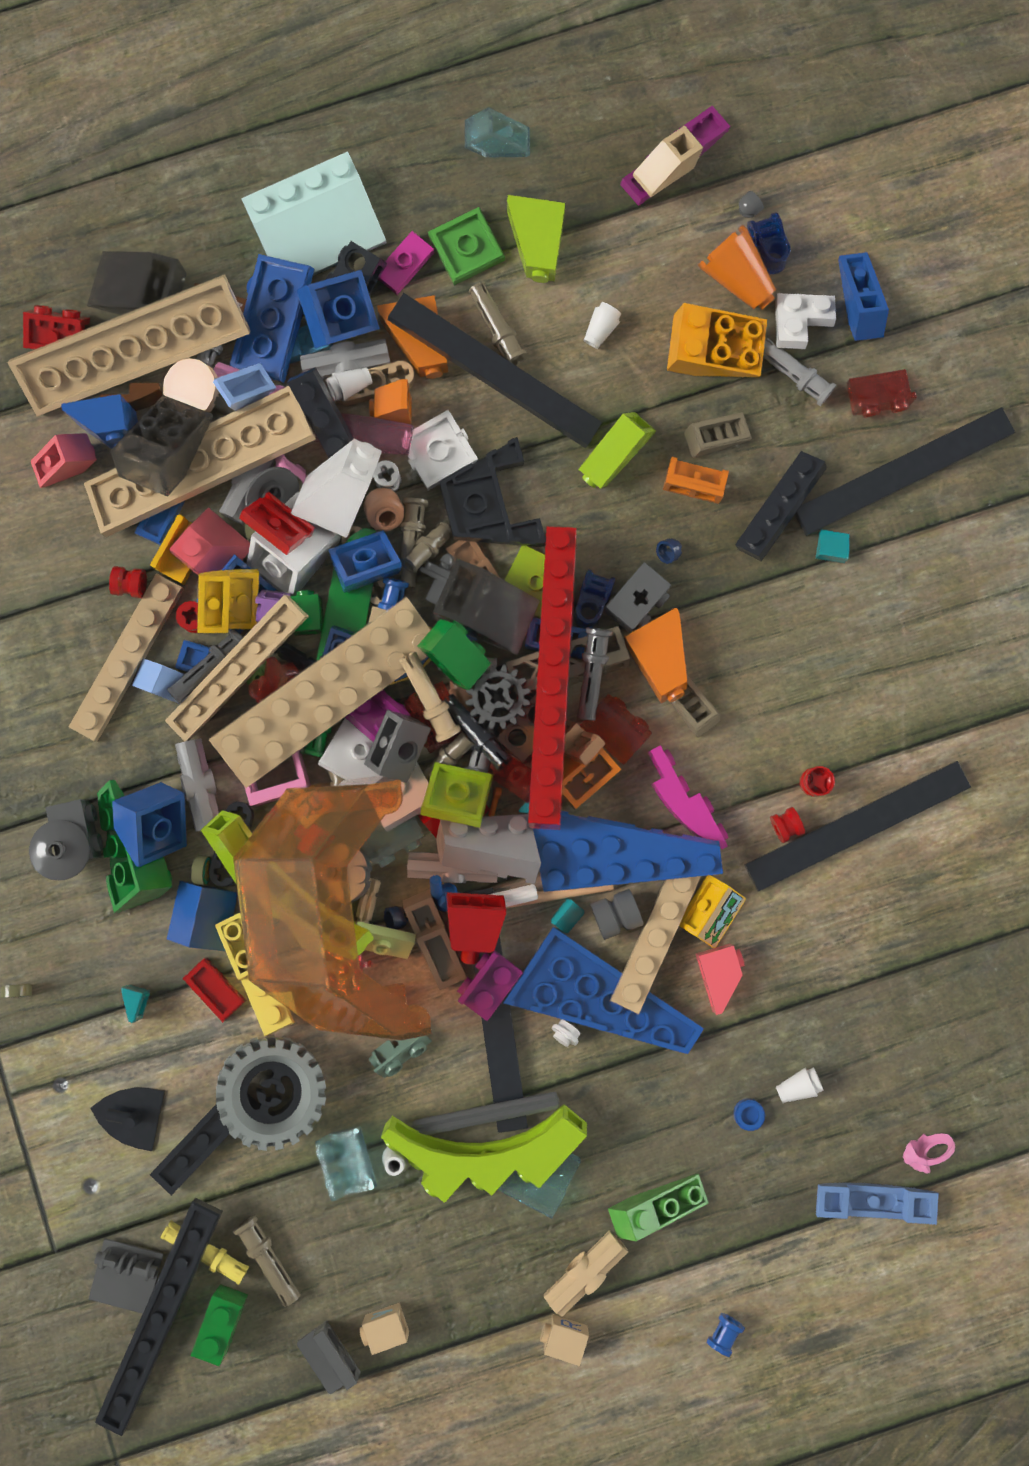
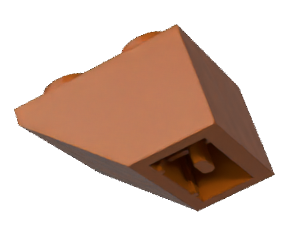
M603 748L599 750L586 766L564 756L562 796L576 810L622 769Z

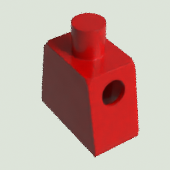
M447 892L451 949L462 951L461 961L463 963L476 964L479 961L480 952L491 953L495 950L507 911L504 895Z

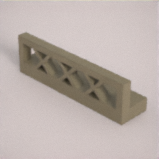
M619 626L607 629L613 631L612 636H615L619 650L606 654L609 656L607 664H603L602 675L629 667L630 657ZM588 636L571 641L570 656L575 648L581 646L586 648ZM539 652L505 662L509 674L514 668L522 665L535 669L531 678L527 679V683L522 687L523 689L531 690V694L528 695L529 698H533L536 694L538 665L533 662L538 661ZM570 658V664L572 665L569 669V686L583 681L585 661L578 662ZM514 686V693L518 702V691L516 686Z

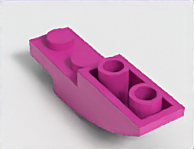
M661 745L649 751L648 755L661 777L660 780L651 785L668 811L695 836L719 841L720 849L728 847L725 841L729 838L726 830L721 823L716 824L711 815L714 812L711 802L707 796L702 798L700 793L691 797L687 796L686 793L690 789L682 775L677 777L672 767L676 763L668 749L663 750Z

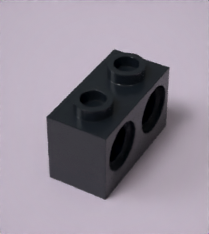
M350 241L348 246L345 245L338 255L339 263L334 272H330L326 279L355 272V261L360 257H364L365 265L361 270L370 296L387 263L353 241Z

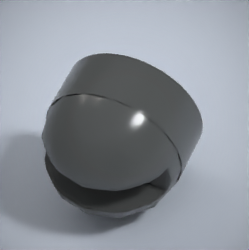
M748 191L739 201V212L745 218H753L764 209L762 201L753 191Z

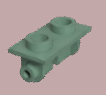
M417 1021L414 1024L409 1023L394 1035L399 1043L396 1048L388 1039L372 1052L369 1061L376 1068L374 1072L384 1078L393 1076L403 1068L402 1064L411 1057L416 1058L424 1053L432 1039L422 1033L424 1030Z

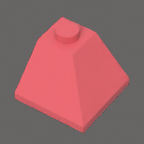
M208 507L172 545L170 553L199 576V573L222 570L233 555L243 560L249 553L250 542Z

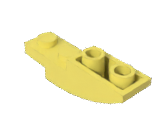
M240 912L215 924L238 980H241L264 1036H269L294 1024L295 1022L284 999L286 995L244 912Z

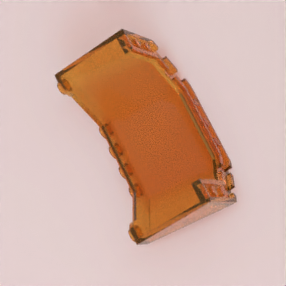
M371 776L287 788L275 806L253 831L245 845L233 857L249 981L318 1030L394 1040H406L432 1034L429 1013L420 1005H407L405 985L403 983L381 986L359 969L347 865L386 814L394 813L400 808L403 795L401 780Z

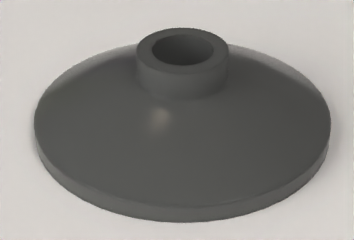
M272 467L264 470L253 479L247 489L245 496L246 507L260 497H265L267 492H270L285 504L299 492L297 477L284 467Z
M66 820L50 821L42 825L34 833L29 846L30 860L35 870L45 878L58 881L67 880L75 877L85 868L90 857V842L84 830L77 824ZM56 844L60 847V853L57 856L52 853V847Z

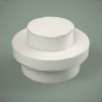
M561 1019L558 1024L552 1026V1030L555 1032L553 1037L559 1043L566 1047L570 1044L574 1046L578 1044L577 1038L581 1033L570 1023Z

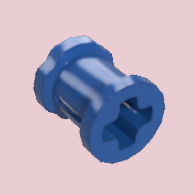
M383 578L385 587L382 602H379L378 608L388 610L404 598L405 588L409 587V582L393 578Z
M721 1313L719 1316L720 1322L713 1336L708 1337L707 1344L720 1354L730 1357L732 1354L731 1348L739 1333L742 1334L745 1327L733 1317Z

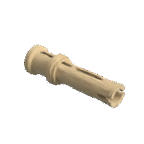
M411 652L408 657L405 655L400 658L399 662L402 664L425 707L423 711L426 720H430L437 734L435 737L437 742L444 741L460 732V726L455 725L448 712V703L440 700L417 652Z

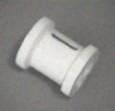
M387 460L377 464L373 474L376 486L378 488H389L394 492L397 491L402 481L398 467L395 463ZM388 473L392 480L387 482L383 474Z

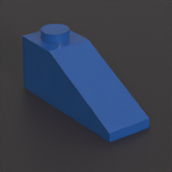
M868 252L840 255L838 262L846 313L854 340L884 337L889 308Z

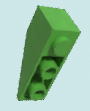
M695 1174L631 1196L608 1208L617 1238L637 1242L709 1203L700 1176Z

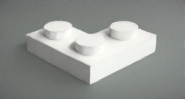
M777 293L775 299L777 348L806 349L808 343L807 326L834 327L836 321L835 296Z

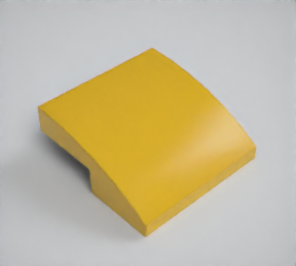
M233 569L199 573L198 633H228V629H252L257 624L256 611L258 604L255 603L259 588L258 569Z

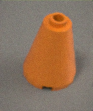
M743 224L738 228L741 233L739 236L736 232L732 233L709 254L707 259L710 262L707 265L704 261H701L698 266L749 307L755 309L759 306L762 310L775 299L772 293L776 288L748 229Z

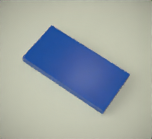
M258 254L243 312L251 331L250 334L236 339L229 366L241 370L261 363L271 380L285 383L303 315L297 290L311 284L315 270L313 267Z

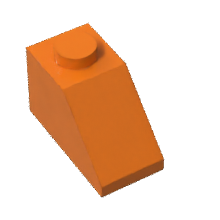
M401 379L375 388L374 399L369 400L370 417H374L377 426H412V396L408 379Z

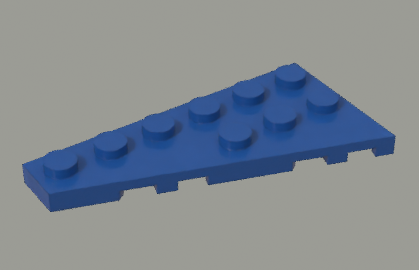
M561 811L560 830L533 829L541 861L540 875L543 892L723 874L720 843L716 840L685 834L682 836L672 835L654 828L647 830L636 828L633 824L592 816L585 818L569 815V812Z
M552 927L503 1002L508 1005L685 1054L690 1052L704 1028L651 992L648 993L639 1014L611 1002L610 999L622 973L554 927Z

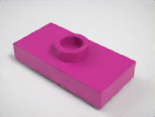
M411 231L385 261L387 265L379 281L398 295L434 254V248Z

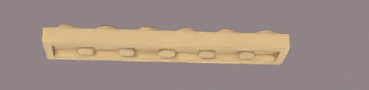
M157 573L155 574L71 721L69 728L98 742L138 672L143 658H146L184 588Z
M284 595L172 712L165 722L184 741H190L309 616L289 595Z
M701 876L667 879L664 881L610 999L611 1002L636 1014L640 1013Z

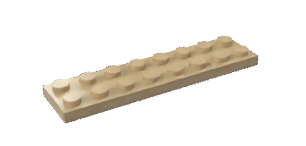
M224 274L12 358L7 363L36 416H40L60 408L63 403L84 399L248 335L251 330Z
M287 386L85 482L84 485L100 533L108 537L305 445L316 438L293 392Z
M407 597L403 598L209 738V741L245 788L249 787L406 672L399 662L400 658L405 655L408 657L409 653L414 651L417 652L420 661L427 658L417 645L430 632V628Z

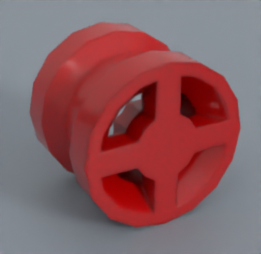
M187 601L178 607L176 620L180 627L195 634L198 633V603Z
M793 807L786 809L782 815L775 814L770 816L772 827L782 843L789 841L793 835L800 836L805 834L801 818Z

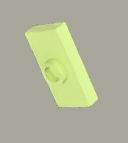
M357 921L356 924L368 929L374 938L365 950L378 955H390L408 959L415 944L416 934Z

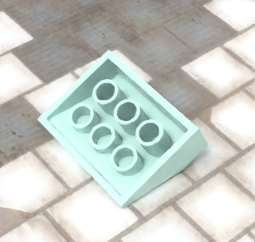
M348 152L241 198L267 256L309 265L315 269L313 276L338 265V255L345 245L348 246L350 241H353L367 251L387 243Z

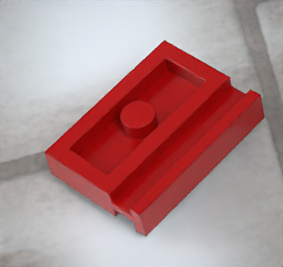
M267 492L265 497H260L243 509L239 518L285 555H288L301 545L307 537L310 538L315 529L306 520L292 515V509L270 492Z

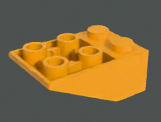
M683 303L673 317L667 371L692 376L760 377L767 319Z

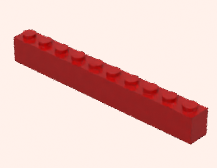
M547 526L528 817L529 828L560 830L577 548V528Z

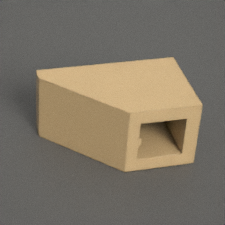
M683 126L660 142L634 171L633 177L647 194L652 197L694 169L703 147L687 127Z

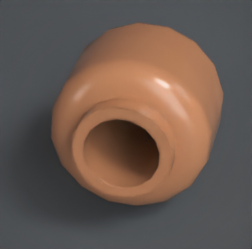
M383 487L374 489L365 497L363 503L364 513L370 526L378 531L384 530L385 532L391 531L401 524L404 518V507L397 493Z

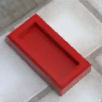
M207 957L182 978L222 1023L247 1001Z

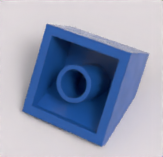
M362 270L312 283L297 290L315 349L380 329Z
M121 394L61 404L62 410L75 423L110 449L123 453L132 451L133 447L142 446L137 412Z
M160 782L112 801L114 829L136 866L141 867L187 846L185 793Z

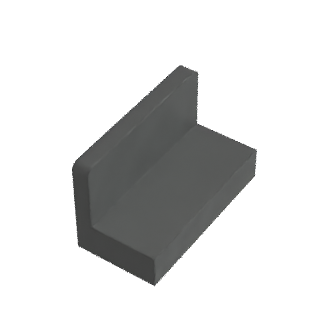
M327 1320L298 1340V1348L329 1394L334 1393L342 1386L348 1390L357 1384L360 1370Z

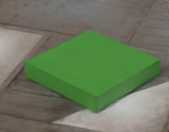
M480 207L428 232V236L454 285L505 261V255Z

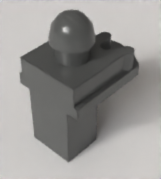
M451 554L443 555L439 566L427 561L425 567L421 566L418 569L435 578L425 600L438 606L442 605L456 576L455 573L450 571L455 563V559Z

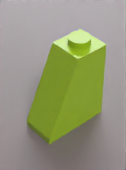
M508 195L507 214L526 278H531L538 283L555 282L565 215V203Z
M636 412L623 413L578 469L584 474L583 480L593 488L597 486L600 489L607 487L655 434L656 430Z

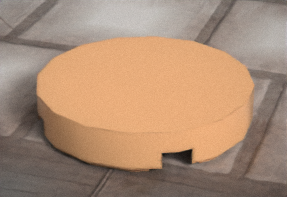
M191 358L181 360L173 365L165 376L163 384L164 400L169 409L178 416L188 419L204 417L216 405L214 404L216 396L219 397L220 392L213 383L214 379L218 377L213 368L200 360Z

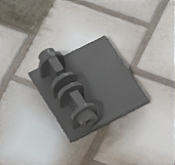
M105 1238L101 1252L98 1251L95 1257L94 1264H97V1269L88 1300L143 1314L155 1287L164 1253Z

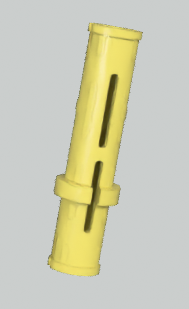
M171 1220L163 1231L161 1239L173 1245L181 1226ZM208 1244L201 1262L210 1267L209 1271L213 1273L217 1271L239 1285L242 1278L246 1275L249 1266L226 1254V1249H218Z

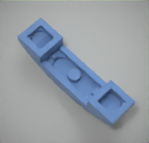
M870 1183L818 1184L816 1216L848 1219V1216L903 1219L907 1223L937 1225L939 1193L923 1189Z

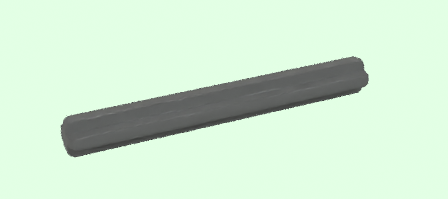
M549 1092L417 1119L412 1123V1127L418 1130L419 1133L431 1135L555 1110L559 1107V1098L556 1092Z

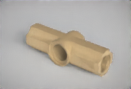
M609 1230L588 1252L580 1253L571 1261L566 1268V1273L544 1293L545 1300L556 1314H559L561 1317L564 1316L585 1294L590 1295L599 1288L606 1278V1273L628 1253V1249L617 1238L615 1233Z

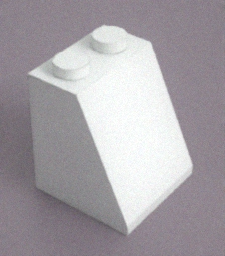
M356 439L350 441L306 476L291 514L347 538L371 483L382 451L366 442Z
M299 492L285 503L290 509H293ZM308 522L315 527L310 538L307 537L301 545L288 555H285L255 531L251 535L247 565L251 569H258L259 575L279 592L291 593V596H296V592L302 590L329 556L328 549L334 548L339 544L341 535Z

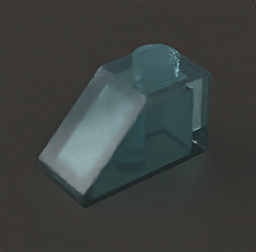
M488 107L465 120V148L484 157H527L530 155V127Z

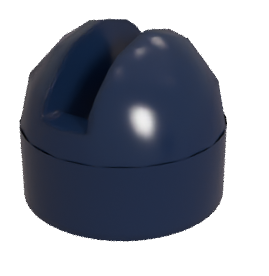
M674 538L665 539L657 544L656 553L663 563L669 564L681 556L682 546Z
M392 906L385 908L384 921L387 928L399 930L406 926L408 917L404 918L405 911L403 907Z

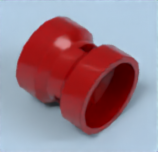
M114 566L109 578L111 595L122 596L130 594L134 598L143 597L147 587V573L145 569L134 568L130 571L126 570L125 567Z
M816 766L805 770L801 774L799 785L801 790L808 796H824L833 790L835 777L828 768Z

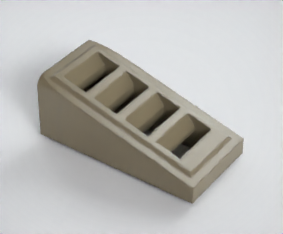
M743 412L692 423L684 432L693 458L739 445L752 439ZM731 423H734L738 436H734ZM720 427H723L726 439L723 438ZM709 430H711V432H712V435H713V438H714V441H713V442H712L711 437H710V435H709V432H708Z
M687 675L685 694L678 700L670 703L698 738L718 724L721 718L718 710ZM690 694L694 695V697L690 699L688 702H686L684 705L681 704V701L688 697ZM700 703V705H701L702 707H700L699 709H697V710H696L695 712H693L692 714H690V713L688 712L689 710H691L693 707H695L697 704ZM704 714H708V716L702 719L700 722H696V720H698Z

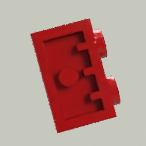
M34 305V310L23 312V348L38 349L85 330L86 324H90V317L81 316V311L63 309L62 313L52 312V307Z

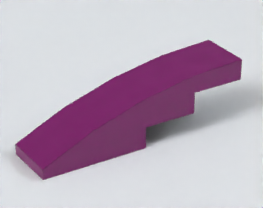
M713 106L684 125L702 145L703 150L700 156L727 133L731 127ZM634 171L622 178L620 185L639 206L649 199L650 196L633 177Z

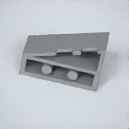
M529 814L483 817L480 828L440 819L436 843L441 866L479 873V870L498 873L497 877L507 879V875L524 878L526 883L535 884L541 861L533 828H529Z

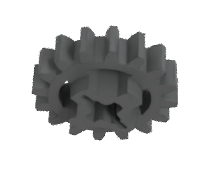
M491 665L490 673L486 674L484 672L481 678L474 684V689L466 690L472 696V699L466 701V705L475 707L470 714L473 717L481 716L478 722L480 725L483 726L489 721V728L491 730H495L497 724H500L503 730H507V722L511 721L513 725L517 726L516 717L518 715L524 718L527 716L522 709L523 706H531V702L525 699V696L531 694V690L522 688L527 681L525 678L517 680L519 672L516 669L509 674L506 665L502 666L501 671H497L495 666ZM502 678L500 683L492 685L487 683L493 679ZM514 686H516L518 691L517 703L512 700L511 696ZM488 691L497 694L504 691L502 695L509 705L500 701L494 704L495 700ZM480 692L485 695L486 700L483 710L479 703ZM507 710L510 712L503 717H493L500 711Z

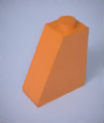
M435 295L414 299L438 315ZM397 302L378 305L377 309L381 323L420 377L426 376L428 379H435L448 372L447 359L387 320Z
M674 608L625 636V646L661 704L667 700L669 702L678 700L685 694L684 690L687 689L680 613L677 608Z

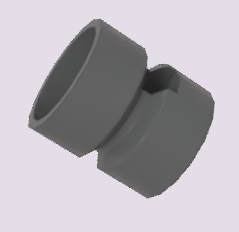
M630 889L615 894L611 902L604 898L590 904L604 940L619 935L622 927L628 931L643 925L639 909Z

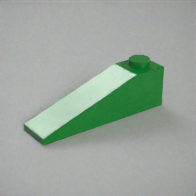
M109 780L97 792L100 826L103 831H107L106 848H103L104 858L109 857L111 875H106V884L114 913H120L160 898L172 888V875L167 869L164 857L141 867L136 866L114 829L112 801L125 795L115 780Z

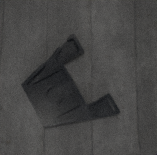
M518 437L512 438L506 445L487 453L486 457L474 464H468L440 481V490L454 540L544 547L546 545V538L540 518L510 524L496 475L497 471L524 465Z

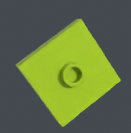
M521 546L497 594V598L540 619L545 554L528 546Z
M435 762L420 815L480 828L494 774Z

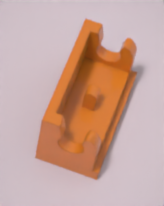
M672 457L669 462L663 490L719 504L724 495L729 471L724 469L719 471L679 461L676 457Z

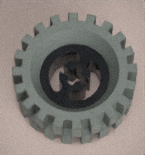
M269 1035L262 1039H258V1037L250 1039L248 1044L244 1046L241 1044L235 1049L236 1052L232 1056H228L222 1070L219 1072L216 1086V1105L220 1114V1120L223 1126L226 1125L229 1129V1134L234 1139L236 1137L240 1138L242 1144L247 1147L253 1144L258 1146V1150L267 1151V1147L275 1146V1150L284 1149L283 1144L291 1142L294 1145L300 1142L299 1137L303 1133L308 1135L313 1130L312 1124L314 1121H319L322 1115L321 1107L322 1105L325 1106L326 1101L324 1089H326L325 1079L314 1056L299 1042H293L291 1038L285 1036L277 1038L275 1035ZM269 1069L273 1072L271 1075H266L259 1080L261 1086L269 1088L272 1083L275 1084L277 1092L285 1094L281 1077L288 1076L293 1084L290 1100L284 1107L276 1111H269L268 1109L281 1103L280 1095L272 1093L268 1098L263 1089L256 1087L257 1098L260 1102L256 1106L251 1103L247 1095L251 1080L258 1073Z

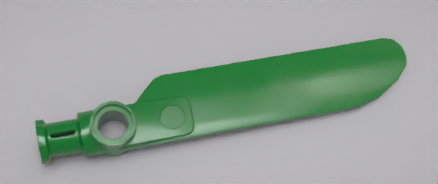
M362 528L354 533L345 543L376 533V531L370 528ZM335 568L333 569L317 660L323 655L328 635L333 625L355 633L366 626L374 583L344 593ZM332 726L300 750V753L322 757L327 734L331 733Z

